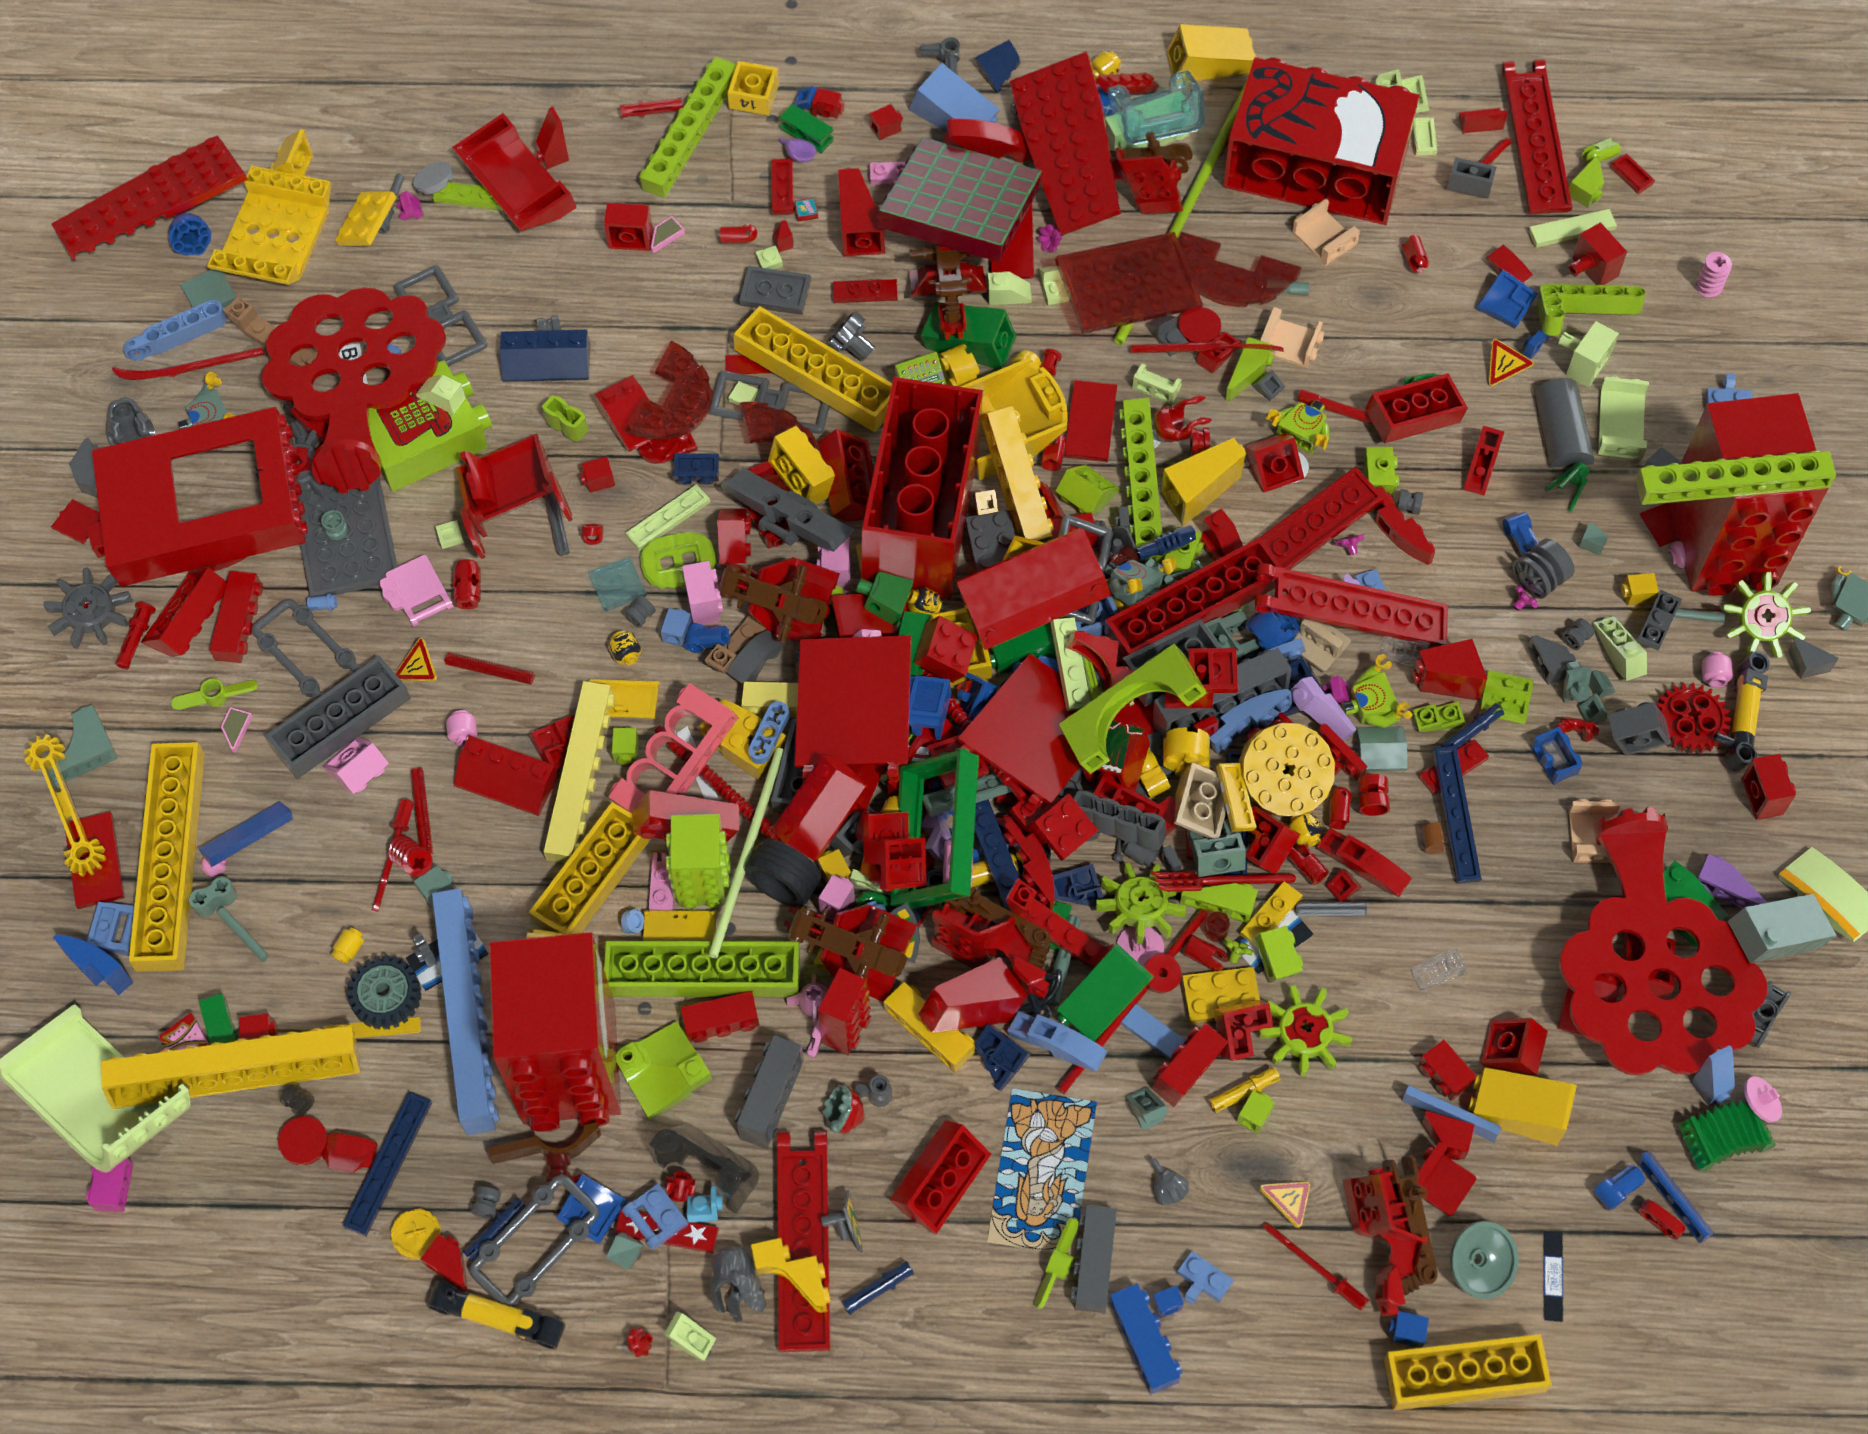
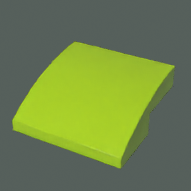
M1488 670V679L1484 687L1479 714H1482L1494 703H1497L1500 708L1494 711L1493 714L1501 709L1504 711V715L1498 719L1525 724L1534 680Z

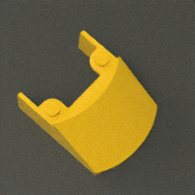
M1029 358L960 386L983 390L982 416L1013 406L1014 410H1017L1020 415L1021 423L1018 424L1020 431L1026 435L1027 445L1025 447L1027 454L1030 453L1032 458L1067 430V406L1059 385L1045 368H1040ZM991 454L976 460L977 477L979 480L997 474Z

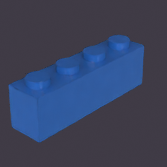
M1137 1283L1110 1294L1109 1303L1150 1395L1178 1384L1181 1378L1180 1374H1182L1180 1364L1177 1359L1173 1360L1169 1353L1172 1350L1170 1342L1166 1336L1162 1337L1159 1331L1161 1324L1157 1314L1150 1311L1148 1306L1150 1299L1146 1290H1141Z

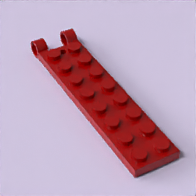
M1545 59L1533 60L1532 73L1517 74L1514 61H1503L1502 77L1505 79L1529 214L1571 212L1572 201Z
M1260 564L1257 566L1256 579L1258 581H1275V597L1265 594L1255 597V610L1257 612H1275L1434 647L1447 644L1448 604L1275 567L1271 564Z
M827 1130L815 1131V1151H791L790 1132H777L778 1238H781L783 1246L788 1245L791 1260L786 1262L816 1256L817 1263H823L826 1278H822L821 1283L823 1288L828 1287L830 1296L829 1226L824 1227L821 1217L829 1215ZM805 1160L806 1164L800 1165L799 1162ZM778 1275L779 1353L831 1351L830 1303H826V1312H817L786 1277Z

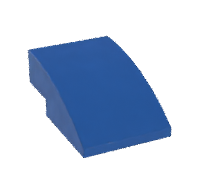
M56 934L53 937L68 958L95 986L104 980L119 996L133 984V981L122 966L100 948L70 936Z

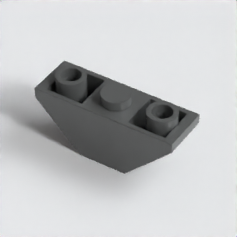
M88 437L84 439L69 464L81 492L98 498L92 450L99 447L97 444L93 445Z
M1660 590L1637 642L1659 651L1682 599Z

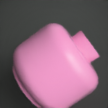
M205 858L201 861L203 871L210 877L221 874L226 870L225 863H227V859L213 867L209 865Z

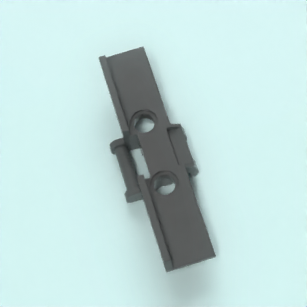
M742 468L729 481L725 480L722 483L724 491L764 515L759 522L761 530H769L785 539V543L789 546L803 537L834 552L854 532L853 528L820 511L814 502L792 490L784 491L745 468ZM770 500L778 501L774 505H767ZM787 519L790 531L776 525L775 522L780 523Z

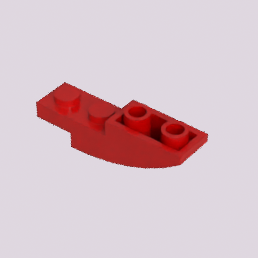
M1383 486L1376 488L1384 497V501L1376 506L1378 511L1375 522L1379 528L1406 554L1427 565L1431 564L1435 548L1432 542L1428 541L1424 536L1421 525L1417 524L1413 517L1405 520L1402 511L1398 510L1394 505L1391 494L1386 492Z
M1010 820L1004 824L1003 837L1008 846L1015 848L1017 858L1023 864L1022 880L1037 891L1035 897L1040 903L1053 910L1054 881L1046 853L1034 833L1025 837L1014 821Z
M1329 828L1317 845L1319 851L1358 871L1359 876L1397 897L1401 896L1412 880L1409 874L1391 860L1350 834L1345 836Z

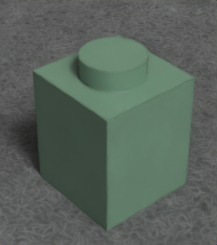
M438 865L414 880L418 891L430 907L434 906L432 893L454 890L451 884L454 882L452 876L447 870L442 871Z

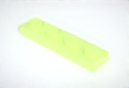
M1075 618L1054 619L1050 623L1066 711L1080 710L1090 702L1082 655L1073 650L1066 649L1068 638L1074 631H1077Z

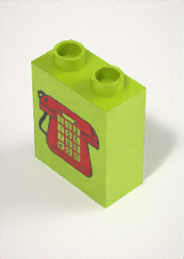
M445 360L438 363L436 373L432 377L444 375L462 384L466 399L454 415L418 398L416 394L423 384L413 388L410 395L396 406L386 409L369 408V425L372 441L381 458V472L392 492L462 461L460 452L467 451L477 454L488 449L484 431L493 427L488 413L482 403L471 407L467 398L473 396L474 392L467 376L463 371L453 375Z

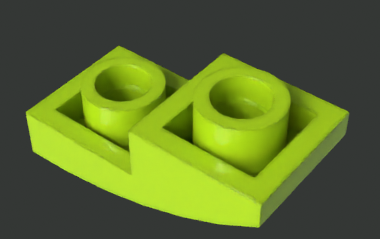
M1459 701L1436 707V704L1413 710L1419 732L1439 731L1466 725Z

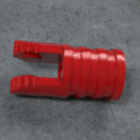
M1299 844L1289 852L1288 858L1313 885L1319 884L1329 874V870L1325 868L1305 844Z

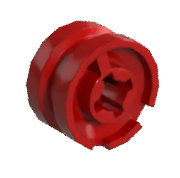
M1203 427L1202 430L1192 428V436L1190 437L1191 457L1211 447L1209 427Z

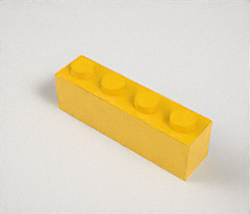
M903 982L884 1001V1010L955 1073L975 1053L974 1040L967 1033L964 1032L962 1034L959 1030L931 1033L918 1015L925 1000L921 997V993L913 985L909 987Z

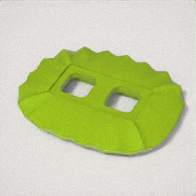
M697 532L676 533L654 539L641 552L640 562L644 578L648 580L651 586H657L660 589L686 587L682 567L685 564L683 563L682 555L693 552L696 555V563L709 561L711 569H714L717 561L712 542L705 535ZM672 557L675 565L673 568L662 569L660 560Z

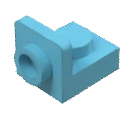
M711 1186V1195L687 1197L688 1222L718 1221V1210H723L722 1195H717L716 1186Z

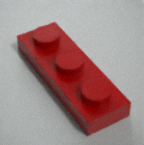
M793 158L772 159L773 215L794 214Z
M1475 739L1457 750L1462 776L1489 758V755ZM1435 765L1422 772L1419 775V779L1431 794L1435 795L1439 792Z

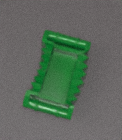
M1740 1100L1737 1105L1731 1101L1728 1106L1723 1103L1720 1108L1714 1106L1711 1111L1706 1109L1703 1115L1699 1113L1696 1118L1694 1116L1690 1117L1678 1125L1683 1136L1682 1139L1685 1140L1698 1171L1711 1169L1716 1162L1720 1164L1722 1160L1725 1161L1727 1157L1731 1158L1734 1154L1739 1156L1741 1152L1746 1154L1748 1150L1753 1153L1756 1149L1761 1153L1776 1146L1772 1140V1132L1766 1127L1765 1121L1754 1113L1747 1101L1744 1104Z

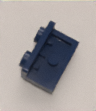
M674 454V481L682 485L691 484V481H700L701 484L705 485L713 484V481H719V454Z

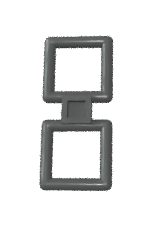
M433 265L395 283L393 288L398 297L407 296L405 288L432 275L436 276L448 298L427 307L428 317L437 320L444 329L463 320L477 342L447 358L441 350L436 356L438 362L445 360L449 367L486 349L488 344L466 310H462L454 315L452 314L449 306L458 303L459 297L438 265Z
M721 371L719 373L709 408L711 415L757 423L760 420L762 411L775 413L772 421L774 426L788 429L797 426L800 431L817 434L823 433L830 408L824 402L821 404L816 424L782 419L789 391L809 394L796 385L784 382L781 391L768 389L770 382L767 378ZM726 380L760 386L753 413L719 408Z
M1064 515L1058 537L1067 534L1070 525L1077 528L1083 527L1086 531L1103 536L1098 562L1104 572L1108 562L1113 531L1070 515ZM1099 601L1089 605L1087 614L1074 611L1065 615V617L1075 618L1077 621L1092 625L1095 623Z

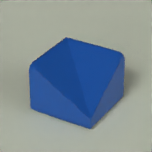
M1177 1286L1154 1294L1158 1318L1182 1311L1184 1302Z

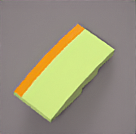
M1811 847L1779 873V880L1795 890L1797 897L1814 894L1832 928L1852 942H1855L1868 931V892L1849 874L1815 848Z

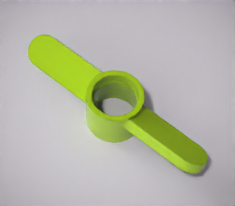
M208 679L203 682L200 691L174 697L171 701V706L175 710L206 703L211 707H219L226 702L229 696L256 690L258 683L256 680H249L223 686L222 682L218 679ZM221 689L216 696H207L211 690Z
M1068 1219L1056 1249L1049 1260L1046 1275L1034 1301V1306L1039 1309L1044 1307L1056 1277L1065 1280L1070 1271L1074 1257L1067 1253L1078 1230L1079 1222L1077 1219Z

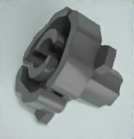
M856 310L838 326L825 343L839 353L848 348L861 361L866 359L875 348L861 334L865 329L863 326L865 319Z

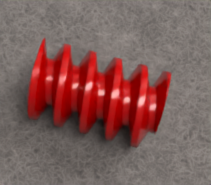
M399 836L389 844L388 856L390 860L408 875L419 877L431 869L433 863L431 854L411 838Z

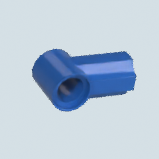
M1526 512L1503 519L1504 531L1508 537L1513 538L1521 556L1538 543L1532 531L1531 519Z
M698 623L690 624L684 647L690 652L702 653L704 648L715 647L717 644L725 646L730 643L731 639L729 629L726 626L706 627Z
M1631 1164L1612 1179L1609 1177L1593 1190V1193L1608 1211H1611L1646 1180L1642 1171Z

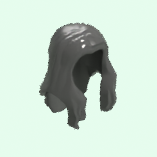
M123 397L109 404L106 434L110 446L155 435L151 419L134 400Z
M739 1247L722 1249L712 1260L713 1277L710 1282L712 1303L718 1312L725 1313L720 1287L726 1283H732L731 1292L726 1302L730 1316H733L737 1323L742 1321L740 1302L742 1300L750 1309H755L762 1313L766 1307L765 1291L761 1287V1282L755 1273L750 1256L745 1250Z

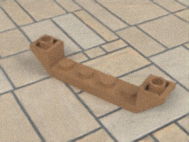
M237 296L224 310V313L247 337L266 348V341L276 327L260 318L253 305ZM311 348L300 349L292 355L290 362L296 366L308 365L317 358L318 351H314Z
M749 614L732 635L730 643L724 647L717 644L704 660L705 663L723 674L726 673L741 650L753 638L767 631V629Z

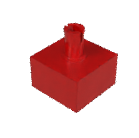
M1600 222L1580 233L1572 257L1575 262L1569 264L1568 270L1574 277L1584 271L1595 285H1605L1619 277L1627 250Z

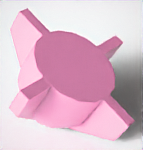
M812 974L811 983L802 987L799 994L788 997L787 1005H800L801 1010L806 1015L813 1017L814 1029L818 1020V1009L828 989L823 984L817 983L816 974Z

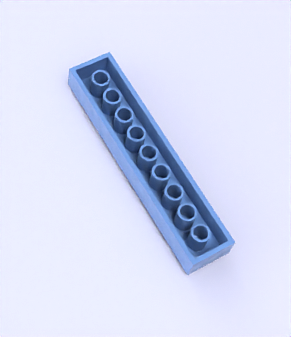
M461 888L432 893L459 1121L467 1136L495 1131V1122L499 1121V1112L494 1103V1098H497L495 1084H492L491 1075H494L492 1061H489L488 1055L491 1052L489 1038L486 1037L485 1030H488V1024L482 1009L485 1007V1000L479 986L482 985V977L477 967L479 954L474 944V941H477L475 927L472 926L471 921L474 919L473 908L469 903L468 896L463 895Z

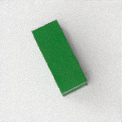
M791 104L779 117V120L782 122L780 130L795 139H803L811 143L816 148V151L821 154L834 141V136L830 135L833 132V127L794 104Z

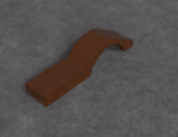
M598 1122L586 1124L579 1139L572 1145L564 1148L549 1147L542 1143L538 1136L487 1147L492 1164L543 1153L546 1157L556 1161L569 1160L579 1156L601 1136V1130Z

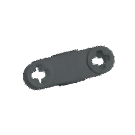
M1771 980L1767 983L1768 993L1764 1003L1752 1013L1756 1028L1751 1042L1755 1043V1047L1758 1049L1767 1037L1769 1029L1778 1013L1791 995V992H1785L1774 986ZM1760 1011L1765 1012L1768 1017L1763 1016Z

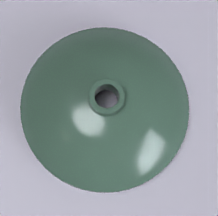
M1475 1222L1465 1227L1456 1237L1451 1249L1450 1267L1454 1280L1466 1294L1480 1299L1497 1297L1510 1287L1517 1274L1519 1264L1518 1249L1513 1237L1504 1227L1493 1222Z

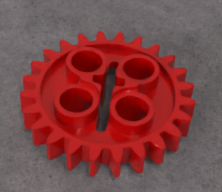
M1682 683L1680 689L1674 685L1671 691L1666 690L1664 695L1660 696L1656 705L1666 718L1670 740L1673 742L1671 748L1679 745L1680 752H1683L1685 748H1689L1690 754H1693L1695 749L1702 754L1705 748L1710 752L1714 746L1718 747L1720 745L1719 742L1713 739L1715 733L1719 732L1727 736L1730 729L1728 725L1731 722V718L1727 717L1730 710L1723 709L1726 705L1725 701L1718 702L1719 694L1711 695L1713 689L1705 692L1704 685L1696 689L1694 683L1689 688H1687L1685 683ZM1696 704L1703 706L1704 709L1699 708ZM1674 708H1678V709H1680L1682 712H1678V711H1676ZM1703 725L1709 726L1710 729H1706ZM1680 728H1684L1688 732H1683Z

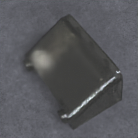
M682 1124L662 1129L656 1133L649 1143L654 1163L664 1169L667 1164L672 1162H678L682 1165L687 1157L691 1156L718 1173L716 1177L717 1187L727 1195L726 1208L735 1214L740 1210L759 1181V1172L754 1164L691 1125Z

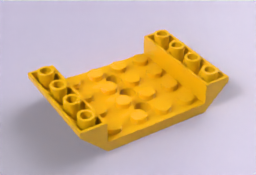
M251 165L247 174L248 180L244 181L248 193L223 250L214 249L207 267L213 270L289 285L301 279L329 211L331 182ZM253 229L259 230L254 234H249V232ZM273 233L279 234L274 238H269V236ZM293 237L299 238L293 243L288 242Z

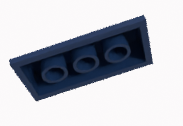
M588 330L501 331L500 358L502 382L589 380L590 340Z

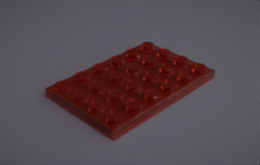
M1175 232L1059 255L1055 258V263L1082 334L1160 318L1166 315L1183 313L1187 310L1203 306Z

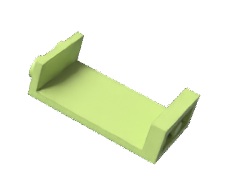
M1615 376L1604 378L1600 390L1598 455L1643 459L1647 449V441L1644 440L1645 394L1649 381L1622 379Z

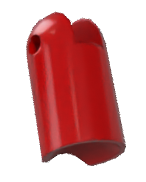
M745 224L742 227H720L721 244L753 242L758 234L757 229L751 224Z
M1411 235L1407 243L1401 246L1410 269L1414 273H1422L1423 268L1429 266V259L1420 236Z
M1063 434L1057 437V444H1055L1054 440L1043 449L1041 466L1049 471L1061 469L1066 445V438Z
M1337 787L1330 796L1329 826L1336 830H1344L1346 824L1349 823L1352 794L1345 787Z
M1193 936L1190 939L1184 952V956L1213 971L1224 969L1221 963L1212 958L1213 956L1220 961L1228 962V955L1224 950L1197 936Z

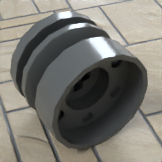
M1548 538L1538 542L1530 551L1524 553L1522 557H1519L1513 563V572L1517 581L1530 595L1539 599L1548 596L1557 586L1571 578L1575 572L1574 564L1567 551L1559 543Z

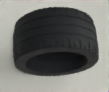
M765 839L758 845L744 870L750 882L774 900L791 907H796L797 905L804 906L821 879L818 867L808 857L793 847L772 839Z

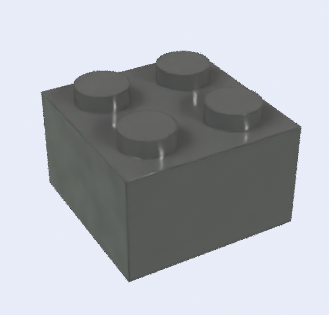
M1643 702L1637 707L1630 709L1621 708L1616 710L1615 713L1608 714L1613 739L1625 756L1671 744L1666 718L1655 702Z

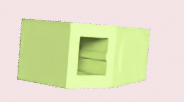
M1614 616L1593 623V627L1611 662L1626 681L1647 674V652Z

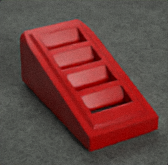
M1225 331L1210 342L1222 343L1223 341L1226 344H1241V341ZM1237 348L1199 351L1197 364L1210 373H1214Z

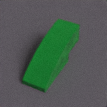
M221 993L199 1000L210 1044L216 1042L223 1044L238 1040L235 1025L232 1022L228 1003L224 995Z

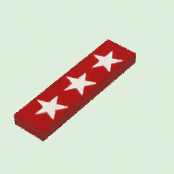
M621 1209L615 1235L617 1236L623 1232L634 1239L647 1241L631 1218L626 1217ZM640 1213L655 1234L662 1232L649 1214ZM688 1222L686 1227L665 1241L663 1245L714 1254L719 1228Z

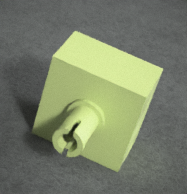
M1595 321L1582 341L1564 332L1558 344L1574 352L1566 376L1589 388L1609 360L1619 333Z

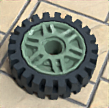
M378 956L374 957L373 962L370 960L365 961L366 965L364 967L360 965L357 968L358 972H353L351 975L352 981L348 982L349 990H347V996L353 1013L366 1026H373L374 1029L379 1030L380 1027L387 1030L392 1025L394 1028L399 1027L400 1022L406 1023L408 1021L407 1017H413L415 1014L414 1009L419 1008V1000H421L422 996L421 985L416 973L411 966L403 960L401 962L397 957L391 959L390 956H384V959H381ZM383 990H390L387 995L379 996Z

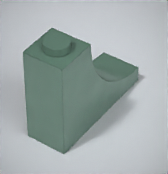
M93 705L82 707L77 712L71 714L73 720L72 740L67 751L64 753L66 759L58 762L65 782L118 759L100 716ZM51 768L49 772L56 787L59 783L53 768Z

